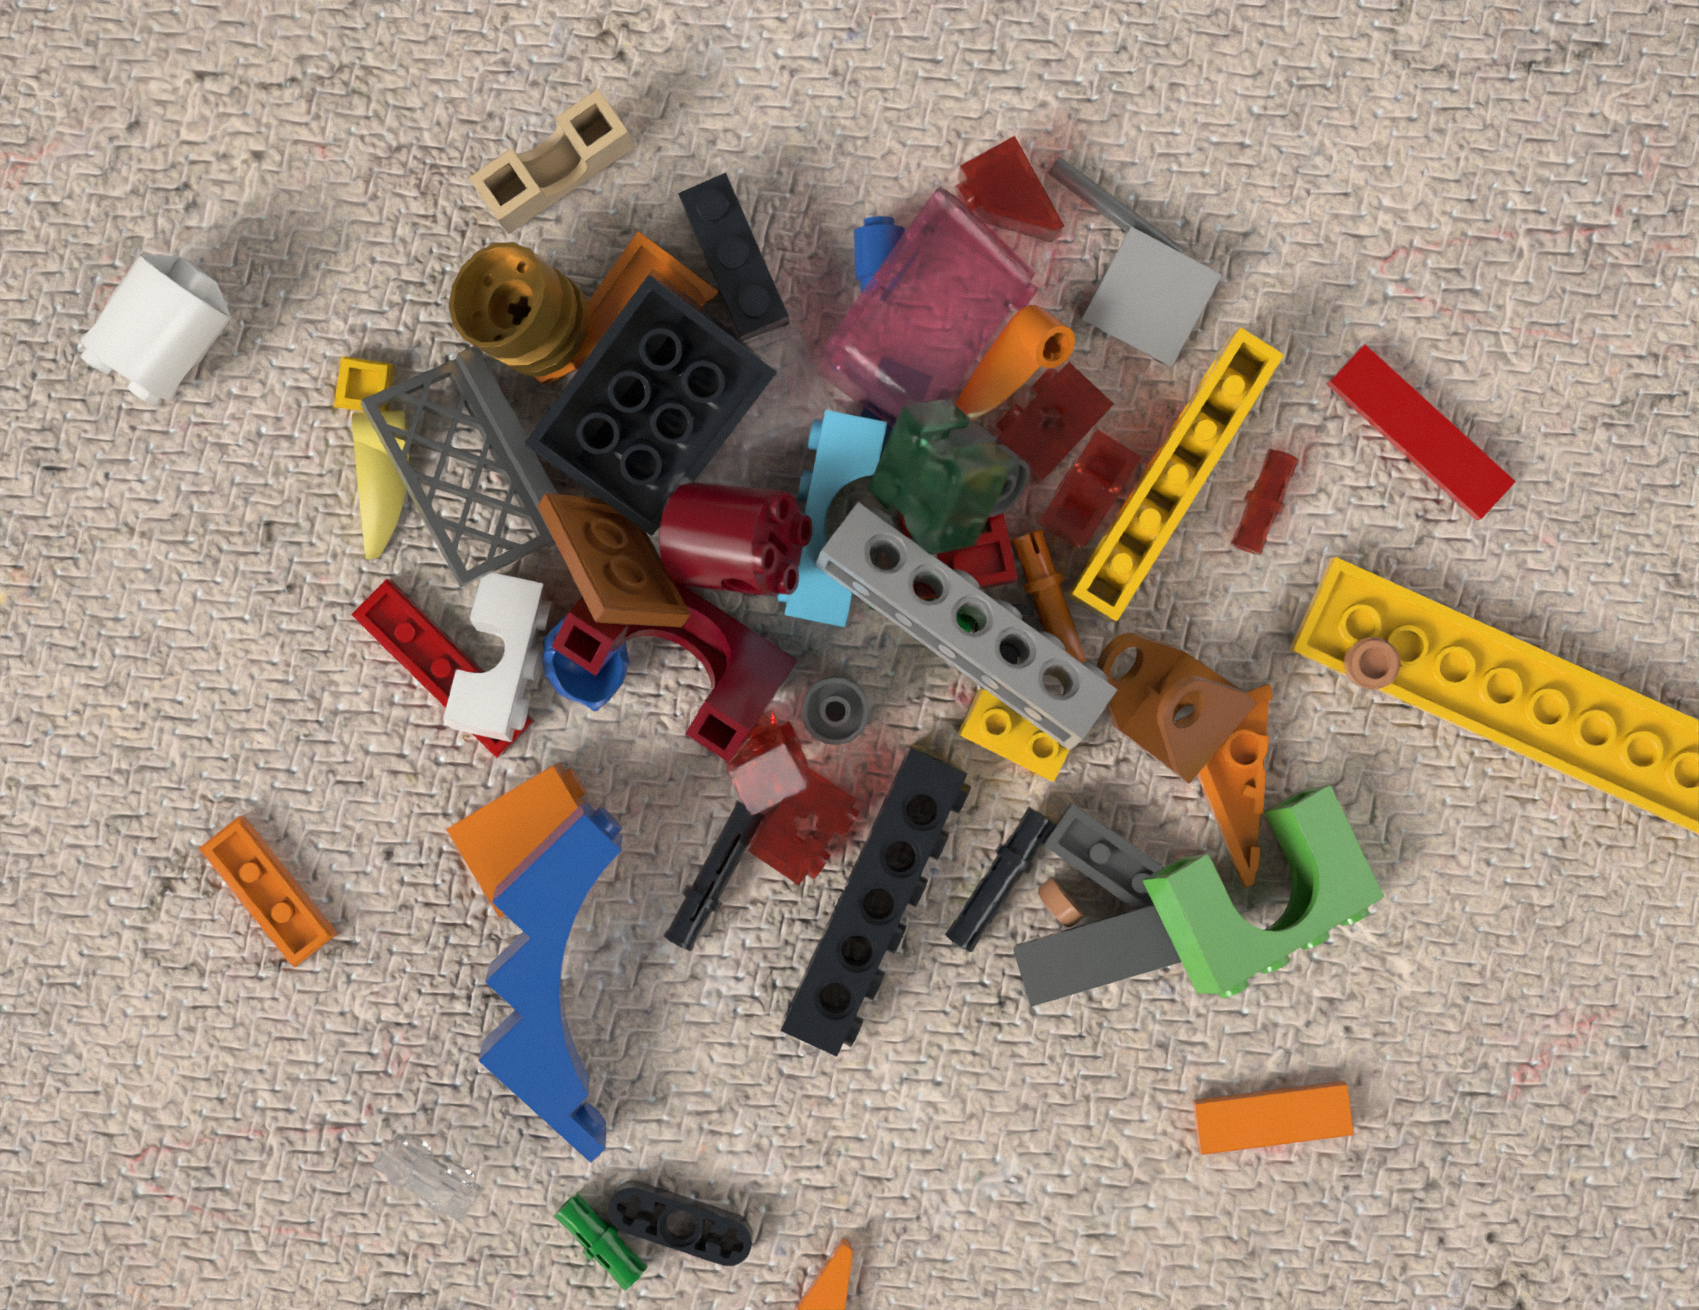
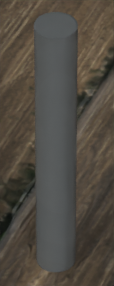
M1059 157L1048 173L1050 176L1127 233L1132 226L1179 252L1183 249L1063 158Z

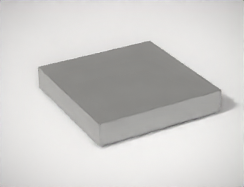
M1131 226L1088 305L1082 320L1172 367L1220 281L1222 274Z

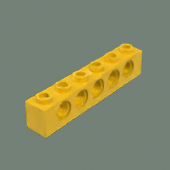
M1241 327L1227 338L1067 592L1066 596L1108 623L1118 621L1284 357L1283 353Z

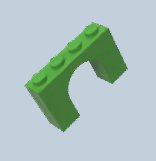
M1331 785L1303 789L1264 811L1287 858L1292 876V890L1289 903L1281 917L1271 926L1260 929L1247 922L1238 913L1209 854L1182 857L1142 880L1196 993L1219 994L1220 998H1228L1244 991L1250 985L1247 980L1260 971L1262 974H1266L1284 967L1290 962L1288 956L1290 953L1300 947L1305 950L1324 943L1330 938L1328 932L1330 929L1339 924L1346 926L1364 919L1370 914L1367 907L1384 898Z

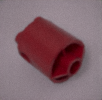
M689 482L680 485L675 490L664 509L658 531L660 556L664 570L672 582L682 586L772 597L779 594L791 595L796 591L799 583L798 568L803 547L809 544L812 538L813 525L808 515H801L800 507L793 495L784 490Z

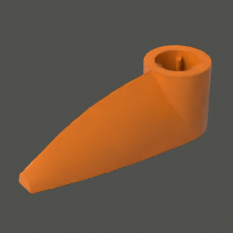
M1028 305L1021 308L1005 326L981 360L956 401L947 421L954 427L967 421H975L1010 397L1040 366L1050 369L1062 365L1070 357L1074 349L1075 336L1073 331L1040 306Z

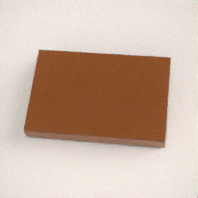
M551 493L544 494L537 507L595 622L682 627L690 616L689 610L674 582L665 572L662 560L645 531L601 499Z

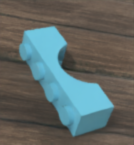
M825 410L823 420L813 419L808 449L817 451L813 471L803 470L798 493V500L807 502L804 515H808L811 518L813 533L809 544L803 547L798 568L799 583L796 591L791 595H778L777 601L786 602L784 615L846 627L853 593L817 568L815 564L821 550L828 542L826 519L834 497L851 481L877 474L887 422Z

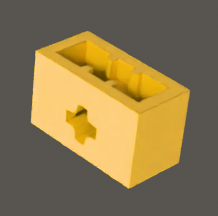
M979 688L957 732L960 736L1052 782L1055 781L1069 753L1067 748L983 688Z

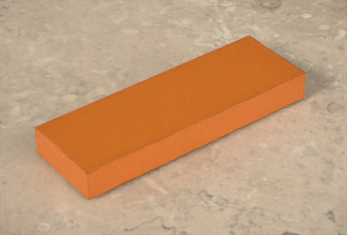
M244 815L237 817L199 848L293 968L299 966L338 935L337 931Z
M1344 1081L1192 1100L1198 1150L1202 1155L1354 1135L1348 1084Z

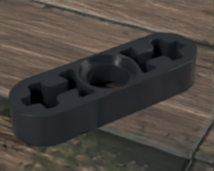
M628 1181L621 1184L615 1190L609 1203V1218L612 1224L624 1233L723 1266L740 1264L748 1257L751 1251L753 1241L752 1227L739 1214L641 1181ZM631 1195L641 1198L640 1207L653 1213L657 1202L665 1204L661 1210L657 1228L650 1226L653 1215L646 1212L638 1211L635 1218L625 1216L626 1207L619 1204V1201L628 1202ZM677 1210L689 1212L696 1222L694 1231L686 1236L673 1234L667 1226V1217L672 1212ZM705 1218L713 1221L710 1232L725 1235L728 1228H733L738 1231L737 1240L743 1242V1244H734L731 1251L721 1248L722 1239L708 1234L706 1244L698 1242L703 1232Z

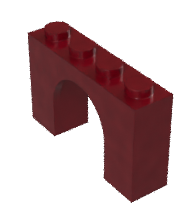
M677 583L674 584L690 613L689 618L682 627L595 622L582 596L568 612L551 647L595 676L623 643L636 637H659L684 647L701 662L711 682V693L703 702L685 734L728 763L733 759L777 695L798 661L698 594Z

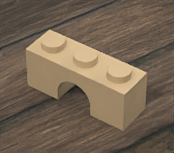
M596 89L555 118L558 123L557 128L541 144L523 153H515L511 148L469 177L474 187L508 234L514 232L635 148L627 129L599 89Z

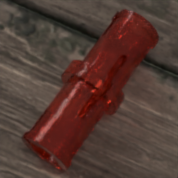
M1267 450L1258 479L1253 489L1247 490L1244 501L1247 504L1230 545L1250 554L1262 555L1272 524H1274L1277 514L1281 515L1285 509L1286 504L1282 501L1291 477H1293L1298 466V458L1280 450Z

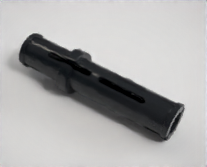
M736 801L730 817L713 844L692 885L687 884L682 892L686 897L668 931L664 933V937L685 950H693L694 944L712 911H719L722 905L719 898L737 865L740 863L759 824L764 820L765 815L741 801ZM738 833L719 870H717L735 835ZM712 881V883H711V885L709 886L707 892L704 894V892L706 891V889H707L709 883ZM700 903V905H699L698 909L696 910L694 916L691 917V916L693 915V913H694V911H695L697 905Z
M1028 806L1025 814L1006 843L1000 842L995 852L998 855L969 897L958 917L954 920L949 930L946 931L945 935L947 938L968 952L972 953L982 938L981 936L1005 903L1016 883L1024 872L1029 874L1034 867L1031 861L1044 840L1056 826V823Z

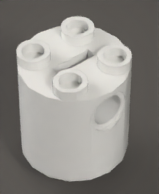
M140 254L107 300L105 309L97 322L80 338L81 343L86 347L80 357L104 374L109 375L111 370H115L131 380L127 388L145 402L155 406L161 398L167 401H172L175 398L176 390L183 377L192 367L200 363L232 317L217 281L196 265L181 256Z

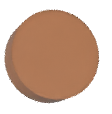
M1376 637L1363 638L1354 642L1348 648L1344 657V669L1349 680L1358 687L1381 689L1391 684L1397 677L1400 669V658L1395 647L1387 640Z
M1050 877L1038 887L1040 898L1064 926L1071 928L1085 917L1079 904L1055 877Z

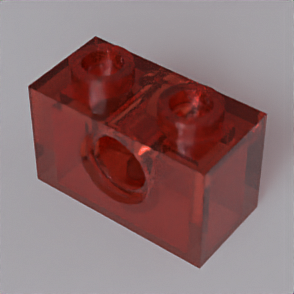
M1097 429L1087 439L1036 523L1077 549L1085 547L1138 464L1141 456Z

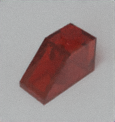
M1015 136L960 165L957 177L960 183L955 185V190L960 202L968 213L975 210L982 223L1047 242H1052L1060 237L1065 226Z

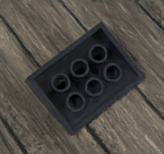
M652 268L534 428L525 444L643 531L653 536L660 526L663 512L670 496L680 485L694 482L778 371L695 300Z

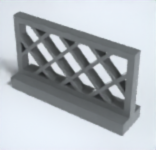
M473 346L459 352L456 359L362 399L361 406L460 588L546 546L549 548L556 544L537 505L545 493H558L535 451L525 444L527 436L477 347ZM450 377L459 394L455 411L426 401L430 385ZM422 389L420 398L409 395ZM393 401L415 407L416 410L409 431L388 425L379 407ZM463 405L467 408L470 416L461 413ZM422 410L452 420L444 444L414 434ZM457 423L479 430L484 440L480 456L450 446ZM395 438L405 441L403 450H401ZM411 443L441 453L434 477L411 469L406 459ZM488 450L491 452L495 461L486 459ZM447 456L476 465L469 489L439 480ZM483 468L504 476L509 485L504 501L475 492ZM420 484L430 487L428 496H426ZM436 489L466 499L458 523L436 515L431 505ZM513 495L520 507L511 504ZM472 501L501 511L494 535L465 526ZM507 514L528 520L536 538L522 545L500 538ZM445 529L455 532L452 542ZM461 535L491 544L484 563L466 570L457 553ZM497 547L509 550L494 558Z

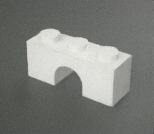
M494 572L480 578L470 621L477 631L493 634L503 639L505 650L499 664L490 671L471 673L456 669L443 718L444 722L451 729L512 742L515 729H523L529 708V700L523 699L527 679H536L541 663L542 651L535 649L540 630L548 631L554 611V601L548 600L549 595L543 583Z

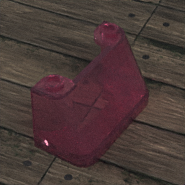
M939 186L829 338L821 352L817 374L916 444L919 443L926 432L935 437L952 412L944 405L1004 318L1008 316L1013 308L1019 311L1021 308L1026 307L1039 289V287L1031 283L1036 272L961 200L942 186Z

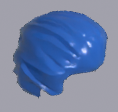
M563 616L543 639L544 653L542 656V666L545 677L549 679L552 687L560 696L580 703L592 711H598L614 696L624 682L627 667L630 665L627 643H623L595 676L551 647L566 616Z

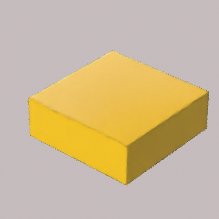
M341 356L334 407L364 412L361 406L362 399L392 387L396 366L392 363ZM390 403L379 407V410L389 411Z

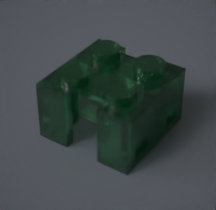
M950 398L903 405L867 488L886 510L897 508L902 513L909 534L929 555L975 546L1015 464L994 442L956 448L947 439L951 430L967 428L970 418Z

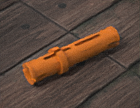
M1043 529L1012 539V544L1015 545L1027 583L1023 584L1025 593H1031L1044 631L1058 638L1065 646V652L1080 663L1087 662L1060 585L1065 580L1062 572H1056L1043 535Z

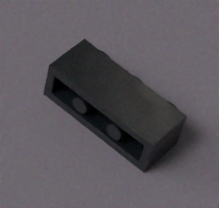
M726 172L679 192L678 195L740 339L749 345L790 327L789 315Z

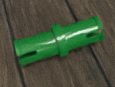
M578 1192L573 1194L553 1215L584 1247L582 1253L589 1260L594 1258L602 1265L624 1291L632 1286L641 1277L642 1272L647 1269L648 1266L645 1262L634 1254L617 1235L619 1230L612 1222L607 1224L599 1217Z

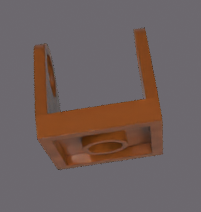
M1124 633L1114 638L1104 648L1096 665L1108 677L1107 682L1117 689L1106 706L1113 726L1188 784L1192 782L1257 704L1243 690L1179 647L1135 633ZM1129 647H1136L1137 654L1132 668L1124 676L1112 679L1111 667L1116 657L1123 650ZM1188 705L1194 706L1192 714L1180 723H1174V718L1180 709Z

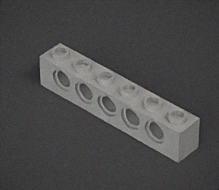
M858 502L820 552L815 564L817 568L1069 751L1086 737L1117 691L1115 687L1107 682L1108 677L1102 670L1088 662L1080 663L1065 652V646L1058 638L1045 631L1037 632L1022 621L1021 613L1014 606L1002 600L995 601L979 590L978 582L971 575L960 569H950L937 559L936 552L927 543L917 538L910 540L894 528V523L889 516L877 508L870 507L868 509ZM874 552L885 553L892 559L894 568L890 570L877 568L872 563L870 554ZM925 583L931 586L935 591L936 600L924 601L920 599L913 590V584ZM965 613L971 615L977 621L979 631L975 633L964 631L957 623L956 614ZM1001 644H1009L1015 647L1020 653L1021 664H1011L1004 660L1000 654L999 646ZM1043 675H1052L1060 680L1063 685L1062 696L1053 695L1047 691L1043 684Z

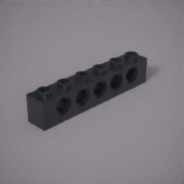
M909 745L783 1018L780 1031L836 1057L843 1044L852 1047L864 1020L857 1016L864 997L873 1000L883 981L885 972L878 969L886 950L893 954L896 952L905 933L907 925L900 923V919L906 906L910 904L916 907L926 888L928 879L921 876L929 857L938 860L946 845L950 832L942 828L950 811L959 814L968 797L971 786L964 783L967 776L964 770ZM919 794L932 797L936 803L934 815L929 820L923 822L915 821L907 814L908 802ZM894 842H906L915 851L912 862L906 867H893L885 859L887 848ZM881 888L887 890L892 895L893 904L885 913L874 914L864 906V897L873 889ZM851 936H863L871 943V952L864 959L853 960L844 954L842 945ZM830 983H841L849 990L850 997L843 1005L831 1006L822 999V989Z

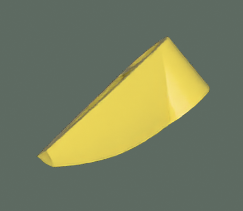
M405 410L380 411L388 425L408 431ZM360 412L352 413L353 442L366 559H374L380 557L394 532L403 507L406 487L366 413ZM395 438L399 447L403 450L405 441ZM408 452V455H407V458H406L407 461H408V463H409V452Z

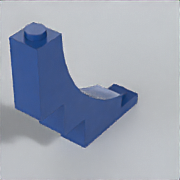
M584 801L495 888L492 903L523 932L488 966L485 983L515 1010L482 1041L478 1061L592 1163L606 1149L607 1127H605V1119L594 1106L589 1103L581 1105L589 1096L590 1075L578 1055L567 1023L562 993V962L573 922L585 897L605 868L622 851V836L619 834L622 827L606 809L600 806L595 811Z

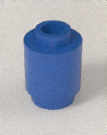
M869 217L864 219V226L854 229L855 280L860 282L862 294L891 295L902 291L901 281L906 279L905 228L894 225V218Z

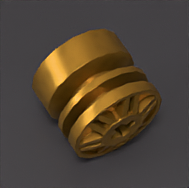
M515 242L494 243L477 251L461 267L452 284L449 310L452 324L463 340L492 355L496 360L525 376H546L562 369L578 354L588 335L590 310L583 291L573 280L551 267L547 261L532 250Z

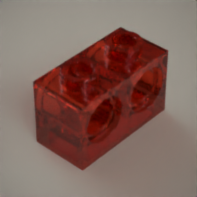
M773 709L763 713L730 763L724 760L727 773L750 816L808 788L802 769L810 765L802 750V744L790 721L788 720L780 724Z

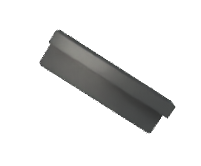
M1154 904L1022 942L1013 947L1021 975V984L1030 1007L1182 962Z

